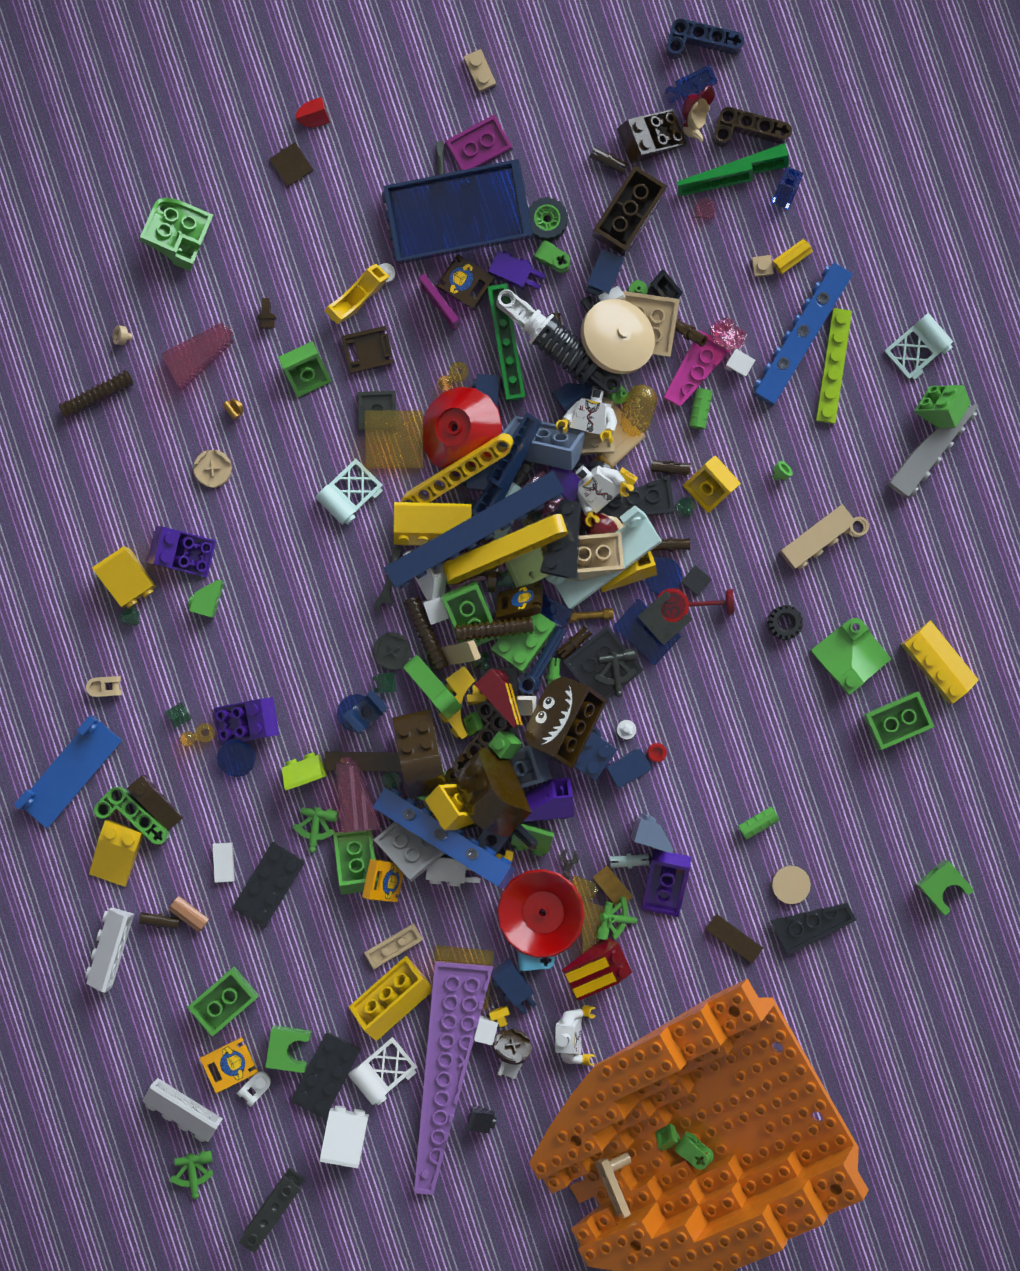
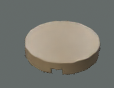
M219 450L204 451L194 462L195 477L206 487L217 488L223 486L228 482L232 474L231 461L226 454Z
M789 865L782 867L772 878L773 893L784 903H800L810 892L811 883L809 876L797 866Z

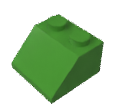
M313 341L278 357L297 398L332 382Z
M522 822L521 825L538 841L537 849H531L532 854L543 857V854L548 855L554 831ZM514 834L512 835L510 844L514 845L513 849L524 851L525 848L528 849Z

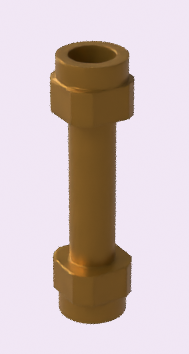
M603 608V611L590 612L567 611L568 623L586 619H614L613 608Z

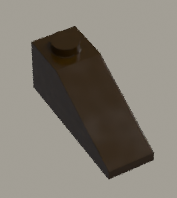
M141 775L127 788L168 831L183 819L146 775Z

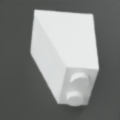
M343 1106L331 1108L319 1162L358 1168L361 1161L369 1114H365V1111L360 1109H354V1112L347 1111L346 1107Z

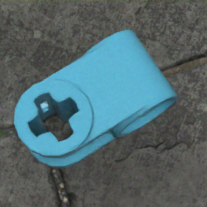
M518 951V970L550 969L554 965L555 956L548 957L551 960L548 964H545L544 961H541L543 958H535Z

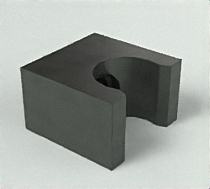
M667 591L638 615V618L663 645L692 620L688 614L684 615L677 622H669L664 619L661 612L662 605L671 597Z

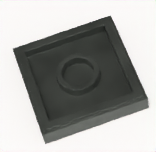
M396 391L357 392L359 431L397 429Z

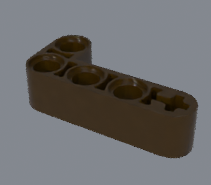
M725 107L720 112L713 141L717 146L724 147L729 143L734 131L774 143L784 144L792 134V127L787 122L732 107ZM723 115H730L732 120L725 121ZM748 120L751 125L744 126L741 121ZM766 125L769 130L762 131L759 126ZM781 130L784 131V136H781ZM725 133L727 139H720L718 134Z
M483 701L477 706L478 715L487 724L455 760L453 767L456 773L464 766L463 762H468L475 755V747L491 749L488 746L490 742L486 739L487 733L490 732L493 739L499 731H509L512 727L490 701ZM487 705L491 707V712L489 715L485 713V708ZM501 718L505 721V725L502 728L498 724Z

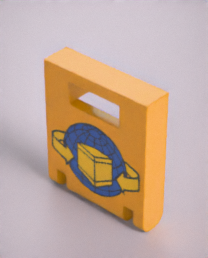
M370 859L362 897L370 900L398 902L399 898L395 896L400 894L404 874L391 861ZM380 871V873H379V878H378V882H377V887H376V890H375V889H374V886H375V881H376V877H377V872Z
M242 1037L200 1057V1061L215 1093L258 1073L257 1068L250 1072L248 1070L255 1066V1063L246 1044L240 1047L237 1046V1044L244 1041ZM213 1062H215L222 1078L216 1082L208 1067Z

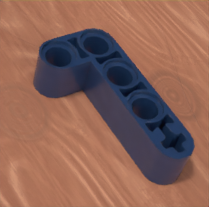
M679 18L672 24L666 54L671 59L680 58L685 43L728 54H738L743 47L744 37L736 31ZM681 27L684 29V32L678 33L675 31V28ZM699 31L703 36L696 37L693 33ZM719 36L721 41L715 42L712 37ZM733 41H737L736 46L733 45ZM672 45H677L680 48V50L673 51L670 47Z

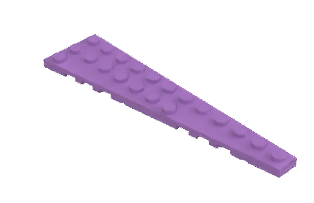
M435 961L414 1193L434 1194L493 966Z

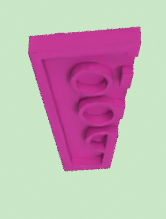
M699 330L700 333L707 336L706 344L700 347L694 342L691 343L663 398L680 407L730 352L732 347Z

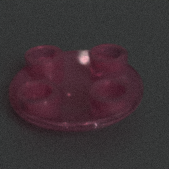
M727 317L712 323L709 329L713 341L727 350L742 348L747 337L746 332L733 324V321Z

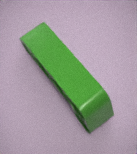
M415 655L403 666L406 672L447 719H450L463 707L418 655Z
M123 787L110 789L94 807L95 815L102 819L112 816L119 810L154 844H162L169 839V831ZM116 790L122 793V798L119 801L115 800L113 796ZM130 803L136 807L134 814H130L127 810ZM103 804L107 805L109 809L106 815L100 811V807ZM143 817H147L150 820L148 827H144L141 824ZM161 831H162V833H163V834L161 835L162 838L157 839V838H156V837H157V833H156V832H161Z

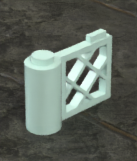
M928 313L884 351L908 379L912 377L915 380L923 373L921 369L941 352L945 354L953 348L951 345L953 341ZM911 332L918 336V345L907 344V336ZM895 346H904L903 357H895L890 350ZM906 347H917V358H905ZM920 348H928L932 355L928 359H919ZM905 360L916 361V369L910 374L905 369ZM919 361H924L920 366H918Z
M355 459L329 485L325 486L315 499L342 525L345 523L349 525L356 518L354 514L371 497L375 499L383 492L381 489L383 485ZM355 465L361 470V477H350V470ZM339 480H348V490H339L335 484ZM350 480H361V490H350ZM364 480H372L377 486L372 491L364 490ZM350 493L361 494V501L356 506L350 501Z

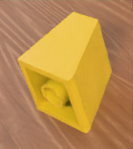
M125 546L92 567L93 571L122 608L127 607L129 609L138 603L137 599L142 596L144 598L148 597L154 592L152 589L156 587L132 550Z

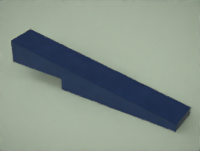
M528 412L525 414L512 435L513 445L510 452L496 461L486 477L490 482L472 509L473 515L480 513L506 497L542 423Z

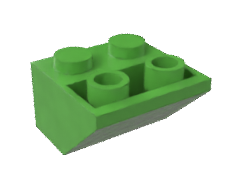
M935 385L929 387L916 407L915 413L938 428H956L971 402L964 385Z

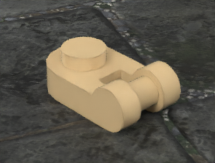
M121 676L92 678L86 684V691L92 697L122 695V689L119 686ZM106 683H112V690H107Z

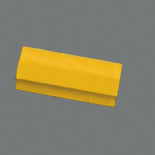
M803 238L774 259L772 263L775 269L782 275L809 256L813 250L810 244Z

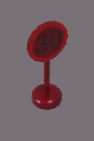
M674 588L666 589L658 595L660 597L665 591L671 595L670 599L664 602L661 609L662 616L669 622L679 621L688 613L689 607L726 605L727 615L734 616L733 589H727L725 592L726 600L689 602L684 592Z

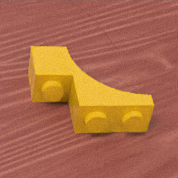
M377 264L372 265L365 270L360 278L341 297L327 306L324 312L329 315L331 320L340 324L358 313L367 299L379 292L390 276Z
M463 666L446 679L448 683L445 686L451 694L454 692L457 694L455 698L462 705L465 693L476 681L466 667ZM461 709L450 719H447L442 713L438 714L444 723L449 722L453 728L450 731L456 738L464 739L468 736L462 723Z

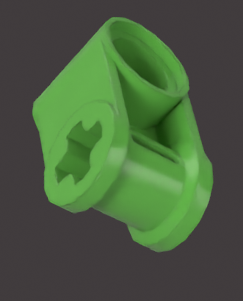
M543 240L533 256L534 259L558 273L567 272L570 268L569 255L556 248L550 242ZM565 260V264H561V266L558 264V261Z
M686 1132L675 1147L677 1154L699 1170L705 1169L714 1159L712 1150L690 1132Z

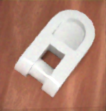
M258 1072L236 1094L240 1098L243 1097L251 1107L269 1088L271 1078L266 1072ZM250 1087L256 1091L253 1096L247 1091Z

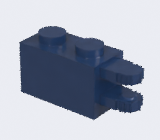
M509 958L492 970L491 975L493 978L491 981L497 989L501 988L503 990L502 996L508 1004L512 1002L523 1015L527 1013L526 1008L521 1004L524 1000L527 999L533 1008L537 1005L531 997L534 994L532 988Z

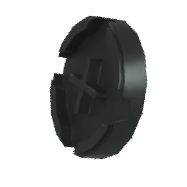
M389 632L379 637L373 650L377 663L387 670L403 668L410 660L412 652L410 642L406 637L394 632Z

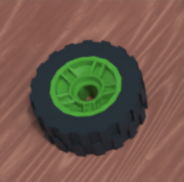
M541 197L529 206L532 232L536 239L550 242L564 234L568 223V212H566V207L562 205V202L557 201L553 197ZM550 216V222L543 220V218Z

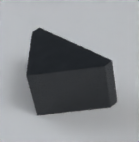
M663 269L653 279L648 288L653 294L661 297L679 299L683 294Z

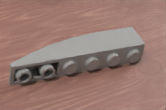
M975 404L968 408L956 428H938L909 455L887 485L904 498L909 497V495L913 497L919 489L917 485L921 480L924 482L931 474L929 472L932 466L936 467L942 460L941 454L944 450L948 452L953 446L954 442L952 440L956 435L959 437L966 429L964 427L967 421L971 422L977 415L976 409L979 406Z

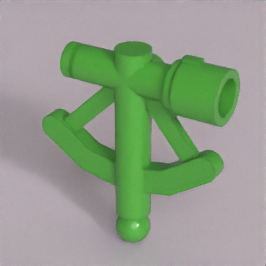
M302 807L301 815L310 817L300 824H294L293 829L301 836L310 839V847L308 849L310 853L316 851L317 840H323L335 833L333 829H329L325 821L337 822L339 811L333 809L323 811L320 807H314V809ZM312 820L311 832L305 831L302 827ZM321 822L326 832L318 834L319 823Z
M620 897V902L613 909L612 902H605L604 911L599 915L601 925L598 927L596 938L607 940L610 928L612 931L611 937L617 939L623 932L626 924L637 923L636 917L628 916L629 908L625 897ZM621 907V915H615L614 913ZM614 922L619 923L616 929L612 925Z
M201 1151L199 1155L188 1153L186 1157L174 1158L175 1166L183 1165V1167L176 1176L170 1177V1181L181 1187H190L193 1199H198L199 1197L198 1185L204 1183L213 1175L212 1170L207 1171L201 1166L202 1163L213 1162L211 1151ZM195 1166L200 1171H202L204 1175L197 1178ZM188 1167L189 1180L180 1179L179 1177Z

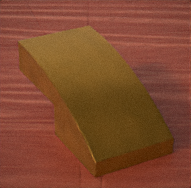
M608 865L592 877L615 906L620 902V897H625L627 902L633 898Z

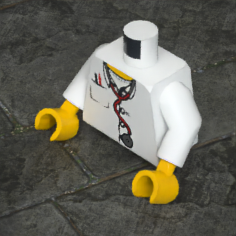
M593 389L591 399L581 398L567 411L562 420L556 422V429L558 430L559 427L564 426L563 433H567V425H570V428L599 434L602 443H604L605 438H608L609 443H613L612 435L617 425V419L611 404L602 402L604 391Z
M581 466L576 471V475L581 479L578 483L577 494L581 508L587 516L585 522L588 526H593L591 523L592 517L596 523H599V517L593 515V512L597 513L619 493L624 497L629 496L626 488L629 491L634 490L631 484L626 485V480L614 469L596 466L590 472L585 466Z
M585 1005L582 1009L566 1011L556 1024L555 1052L561 1053L563 1062L582 1064L584 1066L595 1065L590 1063V1057H595V1055H581L582 1017L595 1018L594 1014H590L591 1010L595 1009V1007Z

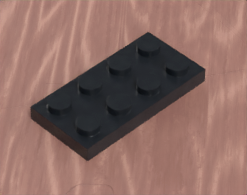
M272 842L232 908L265 928L306 861L277 843Z
M327 1031L291 1102L325 1119L361 1048Z

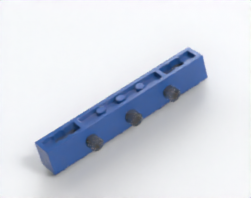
M833 262L831 267L827 265L821 274L824 276L821 283L817 281L812 289L814 295L811 299L807 298L802 306L804 309L801 315L797 314L792 322L795 325L792 331L788 330L782 339L785 343L782 347H777L772 355L775 357L772 364L768 362L763 370L765 376L762 380L758 378L753 387L755 389L753 395L770 406L776 403L853 273Z
M384 788L373 806L374 809L502 889L505 888L516 870L511 866L512 862L503 856L499 859L495 856L496 852L487 846L483 849L479 846L480 842L471 836L467 839L463 836L465 832L460 829L445 831L439 825V821L432 817L433 813L425 807L422 810L416 807L417 802L409 797L407 800L401 797L402 793L394 788L391 790Z

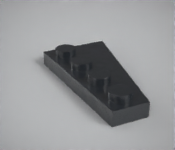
M670 475L657 481H651L638 488L635 487L633 491H627L629 496L624 497L618 494L597 513H604L607 516H613L621 520L620 516L633 506H636L646 516L673 514L675 510Z

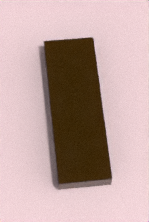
M717 913L705 928L751 963L755 961L763 950L762 946Z

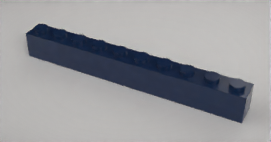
M551 471L390 563L384 569L394 587L399 586L402 589L411 584L410 579L414 577L420 579L428 574L426 570L431 567L435 570L444 565L443 561L450 557L453 560L461 555V550L465 548L470 550L478 545L477 541L484 538L486 541L495 536L494 531L498 529L504 531L511 527L510 522L518 519V521L525 519L529 516L527 512L533 509L537 512L544 508V503L551 499L554 502L560 499L564 489L554 471Z

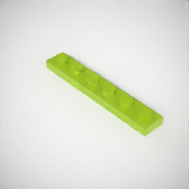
M832 309L816 415L817 422L836 423L852 315L851 310Z

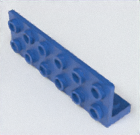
M88 716L77 729L79 733L40 779L14 803L15 807L19 810H26L46 828L51 826L122 742L121 738L95 716Z

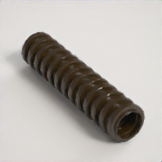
M124 370L122 374L118 373V376L114 375L112 379L108 378L106 382L102 381L101 385L96 384L97 387L94 388L92 386L91 390L87 389L85 393L81 392V395H75V398L71 397L69 401L65 400L63 404L59 403V408L63 416L68 419L70 415L74 416L76 412L84 411L85 407L90 408L91 404L96 405L97 401L100 403L101 399L105 400L107 396L111 397L113 393L117 394V391L121 392L123 388L127 389L128 385L133 386V380L128 371Z
M414 596L405 600L403 605H406L407 608L405 609L409 611L408 616H411L412 619L410 620L414 622L413 627H416L415 631L419 634L418 638H421L420 643H423V649H426L425 654H428V660H431L430 665H433V671H438L446 667L448 662L445 661L446 657L442 655L444 652L440 650L441 646L437 644L439 641L435 639L436 635H433L434 630L430 628L431 624H428L429 619L425 617L427 614L423 612L424 608L420 606L422 603L418 601L419 597Z
M531 616L528 619L522 617L520 620L519 618L513 620L512 618L510 621L504 619L503 622L501 620H498V622L492 621V623L486 621L485 624L483 622H480V624L474 623V625L468 623V626L462 624V626L456 625L455 627L456 640L458 642L461 640L465 642L467 639L471 641L474 638L476 640H479V638L485 639V637L490 639L491 636L497 638V636L503 637V635H506L508 637L509 634L515 636L517 633L518 635H521V633L526 635L527 632H530V634L534 632Z

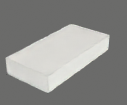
M233 842L214 843L215 882L235 881Z

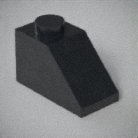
M473 1104L467 1120L466 1130L489 1134L490 1128L494 1129L497 1118L494 1117L495 1111Z

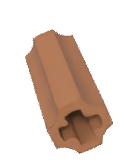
M180 896L174 900L168 909L197 932H200L209 921L207 916Z

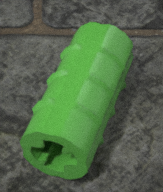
M702 388L696 389L693 407H691L689 427L701 430L706 429L713 391Z
M769 807L738 825V828L744 838L748 840L780 820L774 809Z

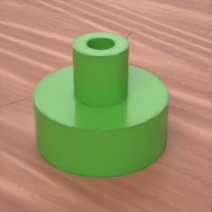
M636 280L630 284L628 292L647 294L648 287L643 281Z
M615 385L609 387V390L615 389ZM621 385L614 395L607 396V398L614 401V405L622 404L626 400L627 392Z
M779 461L773 466L775 473L772 477L776 481L779 479L786 481L793 474L791 468L783 461Z

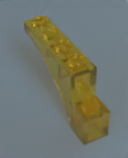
M574 874L571 883L574 884L583 900L585 916L581 930V954H583L601 940L596 938L598 927L601 925L599 915L603 913L604 906L590 901L591 898H595L598 890L595 887L596 882Z

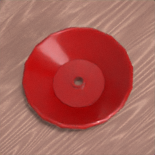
M457 387L443 392L430 404L423 417L421 439L425 453L434 465L445 469L501 434L502 423L499 410L488 395L476 388ZM458 425V429L454 431V427ZM483 452L486 457H492L489 452ZM467 462L469 466L476 467L474 462Z
M545 869L526 871L512 879L501 893L497 908L499 928L507 942L520 953L535 958L554 957L569 949L579 937L585 918L583 900L574 884L561 874ZM541 909L546 910L545 916L540 914Z

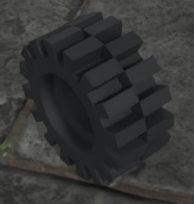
M790 605L779 606L772 610L768 616V629L777 639H792L801 632L803 627V617H801L800 611L798 612L797 608ZM782 615H787L792 619V627L788 630H783L778 625V620Z

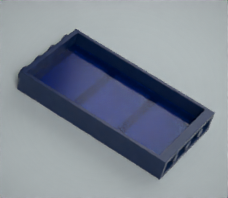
M519 159L384 186V192H382L383 203H387L388 209L385 211L386 220L390 222L391 229L388 230L390 241L394 242L392 255L393 259H397L399 264L534 238Z

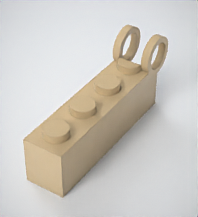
M842 504L779 552L793 570L797 567L800 570L808 564L807 559L811 556L816 558L824 552L822 548L827 544L831 547L839 541L837 537L840 534L847 535L849 533L852 537H860L866 534L869 529V523L863 517L853 518ZM855 521L862 524L863 530L861 533L854 531L853 523Z

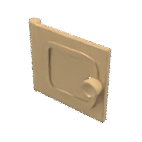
M616 405L612 408L617 419L614 431V453L604 454L613 467L646 437Z

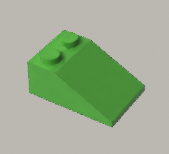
M371 828L335 832L333 838L341 895L363 892L370 859L375 860ZM377 875L376 881H375V886H374V889H375V890H376V887H377L378 875Z

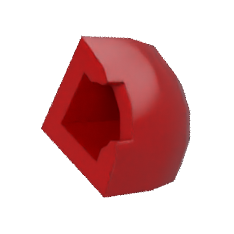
M322 97L304 103L296 113L297 121L305 127L313 128L330 123Z

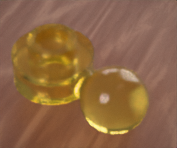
M454 362L449 368V375L441 376L438 379L437 385L439 389L447 391L452 387L453 381L461 382L465 380L468 375V367L463 362ZM460 368L462 373H456L455 369Z
M208 723L200 724L196 728L195 733L190 731L183 732L180 736V742L187 747L192 746L195 740L208 743L213 740L215 730ZM207 729L209 731L208 736H203L201 734L202 730Z

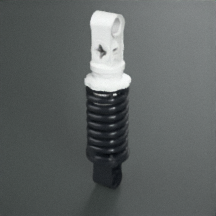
M503 290L499 293L496 301L498 308L506 313L515 323L522 326L521 331L530 334V344L538 345L540 351L545 349V355H550V359L556 360L557 365L562 364L563 370L568 369V374H573V378L581 386L589 381L596 388L604 391V394L607 396L614 395L620 389L621 382L619 378L594 363L585 351L582 339L576 341L577 335H571V330L565 331L566 327L564 325L559 327L560 322L553 314L547 318L544 317L539 309L535 311L527 302L520 299L510 290ZM503 296L509 297L510 300H511V303H510V304H504V303H502L501 297H503ZM606 382H613L615 384V389L609 390L606 386Z

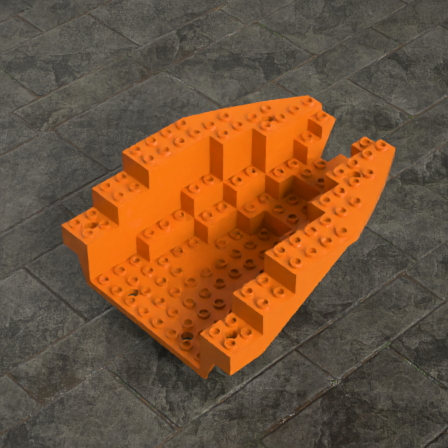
M748 978L710 996L607 1059L598 1062L568 1098L549 1126L529 1162L538 1180L543 1179L551 1194L566 1188L572 1180L581 1176L584 1177L583 1180L570 1185L572 1192L579 1203L595 1197L599 1206L574 1225L571 1230L580 1244L578 1251L586 1265L612 1271H734L782 1251L789 1239L824 1225L829 1214L863 1201L869 1191L858 1172L859 1147L775 1000L773 997L758 998ZM773 1043H780L783 1047V1050H776L773 1046ZM819 1112L823 1119H815L813 1113ZM669 1123L675 1126L676 1132L680 1135V1140L686 1132H690L712 1150L714 1159L705 1169H696L685 1158L677 1154L675 1147L678 1143L664 1151L658 1149L655 1132ZM624 1153H628L631 1158V1164L614 1172L631 1215L621 1218L616 1215L595 1161L599 1159H608L610 1161Z

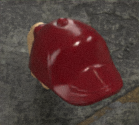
M709 85L699 95H688L682 107V114L685 119L683 132L689 137L698 139L701 143L703 142V135L699 129L705 124L706 115L710 111V104L715 97L714 89Z
M584 512L581 513L580 523L588 528L589 535L615 533L625 526L616 517L593 512V515L599 517V523H596L592 517L591 523L593 526H588L585 522L587 516Z

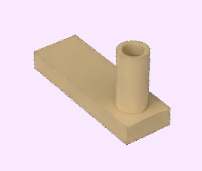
M624 1153L610 1161L608 1159L595 1161L617 1217L625 1218L631 1215L614 1175L615 1171L631 1164L630 1156L628 1153Z

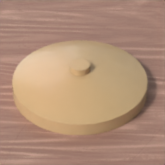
M608 299L597 303L587 312L581 325V339L585 351L594 363L608 372L615 374L635 372L648 362L654 351L655 336L651 323L639 308L627 301Z

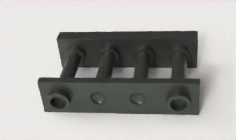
M289 1167L244 1230V1235L239 1240V1243L255 1254L301 1189L300 1186L305 1178Z

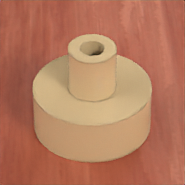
M117 325L113 330V343L125 345L127 340H132V333H128L125 326Z

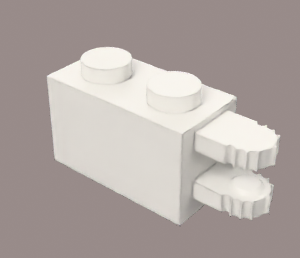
M441 856L427 868L426 880H430L431 884H441V881L449 882L450 886H460L461 883L465 882L480 883V878L465 877L466 870L471 869L452 857Z

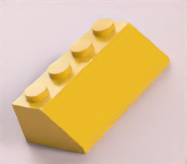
M394 502V545H424L471 518L472 504Z
M931 620L900 644L948 704H954L978 682V678Z
M405 956L349 1006V1009L363 1030L377 1041L432 992L433 987L413 962Z

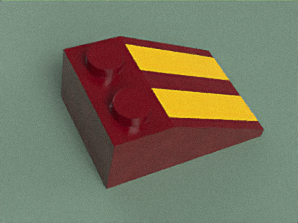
M490 669L475 686L513 728H521L523 722L512 684L509 681V675L504 670Z
M607 938V940L601 939L562 969L577 1001L619 984L632 973L619 943L610 938Z

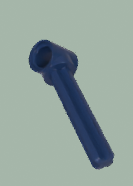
M557 626L530 674L526 673L525 677L519 681V689L523 693L532 696L539 691L541 683L539 679L566 634V630L562 627ZM532 681L533 688L526 691V683Z

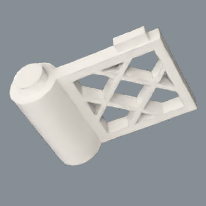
M392 1037L365 1061L354 1068L348 1076L372 1105L375 1103L380 1105L387 1099L385 1095L405 1077L409 1080L417 1073L414 1070L417 1066ZM391 1043L397 1048L396 1057L385 1056L386 1048ZM374 1058H383L382 1069H373L369 1062ZM385 1058L396 1059L395 1071L384 1070ZM398 1060H407L411 1067L406 1071H398ZM384 1072L395 1073L394 1082L389 1086L383 1081Z

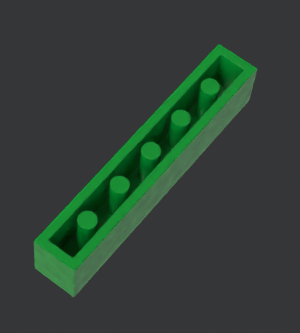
M507 284L488 286V296L506 403L525 400V391L513 320L500 310L496 304L499 293L507 290ZM501 297L502 303L510 304L509 297Z

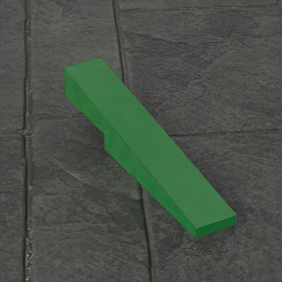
M786 143L677 181L678 196L753 181V174L789 167V154Z

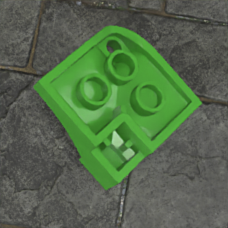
M158 199L151 210L139 241L164 254L173 261L172 264L191 271L213 215L177 199Z
M859 618L847 620L810 650L847 695L853 693L891 660L890 656L870 633L869 628ZM853 624L858 625L857 631L852 629Z

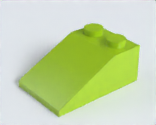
M313 752L304 755V760L297 762L296 759L285 762L286 766L282 767L285 791L327 776L320 754L315 756Z

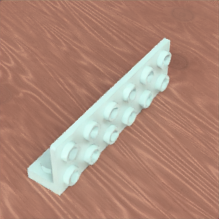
M633 506L620 516L625 526L617 531L621 532L624 570L662 542L646 514L636 506ZM622 571L578 581H567V578L553 575L545 578L557 587L568 608L573 609Z

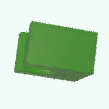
M943 860L915 884L937 911L944 916L950 912L942 897L947 887L956 885L961 892L968 895L974 892V889L948 860Z
M274 1025L270 1034L266 1068L304 1073L307 1068V1062L294 1059L289 1052V1046L294 1041H309L312 1031Z

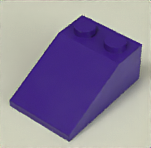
M658 849L653 850L641 909L679 917L690 871L691 856L669 853Z

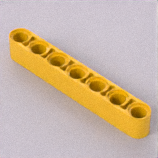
M506 433L498 435L407 491L400 502L411 500L413 503H429L506 456L513 445L512 437ZM499 442H505L508 447H501ZM483 452H489L492 457H486ZM467 462H474L476 467L469 466ZM452 471H457L460 476H454ZM436 481H442L445 486L438 485ZM421 490L427 491L429 495H423Z
M556 514L445 562L442 567L447 583H459L565 537L568 531L562 515Z

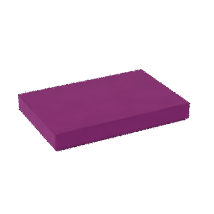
M495 114L445 141L460 170L480 167L513 149Z
M425 273L419 277L420 287L451 328L456 330L460 327L459 318Z

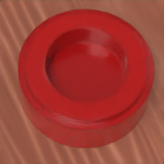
M660 743L651 744L647 750V756L653 762L663 761L667 754L666 748Z

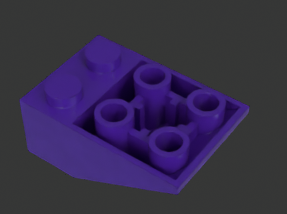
M156 526L147 563L207 578L216 540L163 526Z
M273 697L213 708L219 745L280 735Z
M570 777L550 779L525 794L532 813L523 823L535 820L547 821L550 819L574 817Z

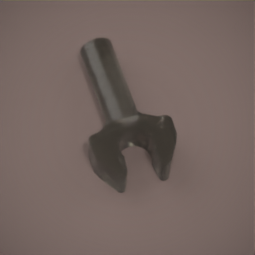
M564 849L560 854L559 860L564 864L562 876L569 880L571 867L573 864L578 863L579 857L577 852L574 851L573 858L567 860V850Z

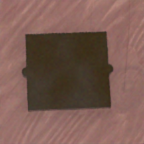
M296 142L285 149H280L279 153L269 159L287 187L298 180L301 181L304 176L314 170Z

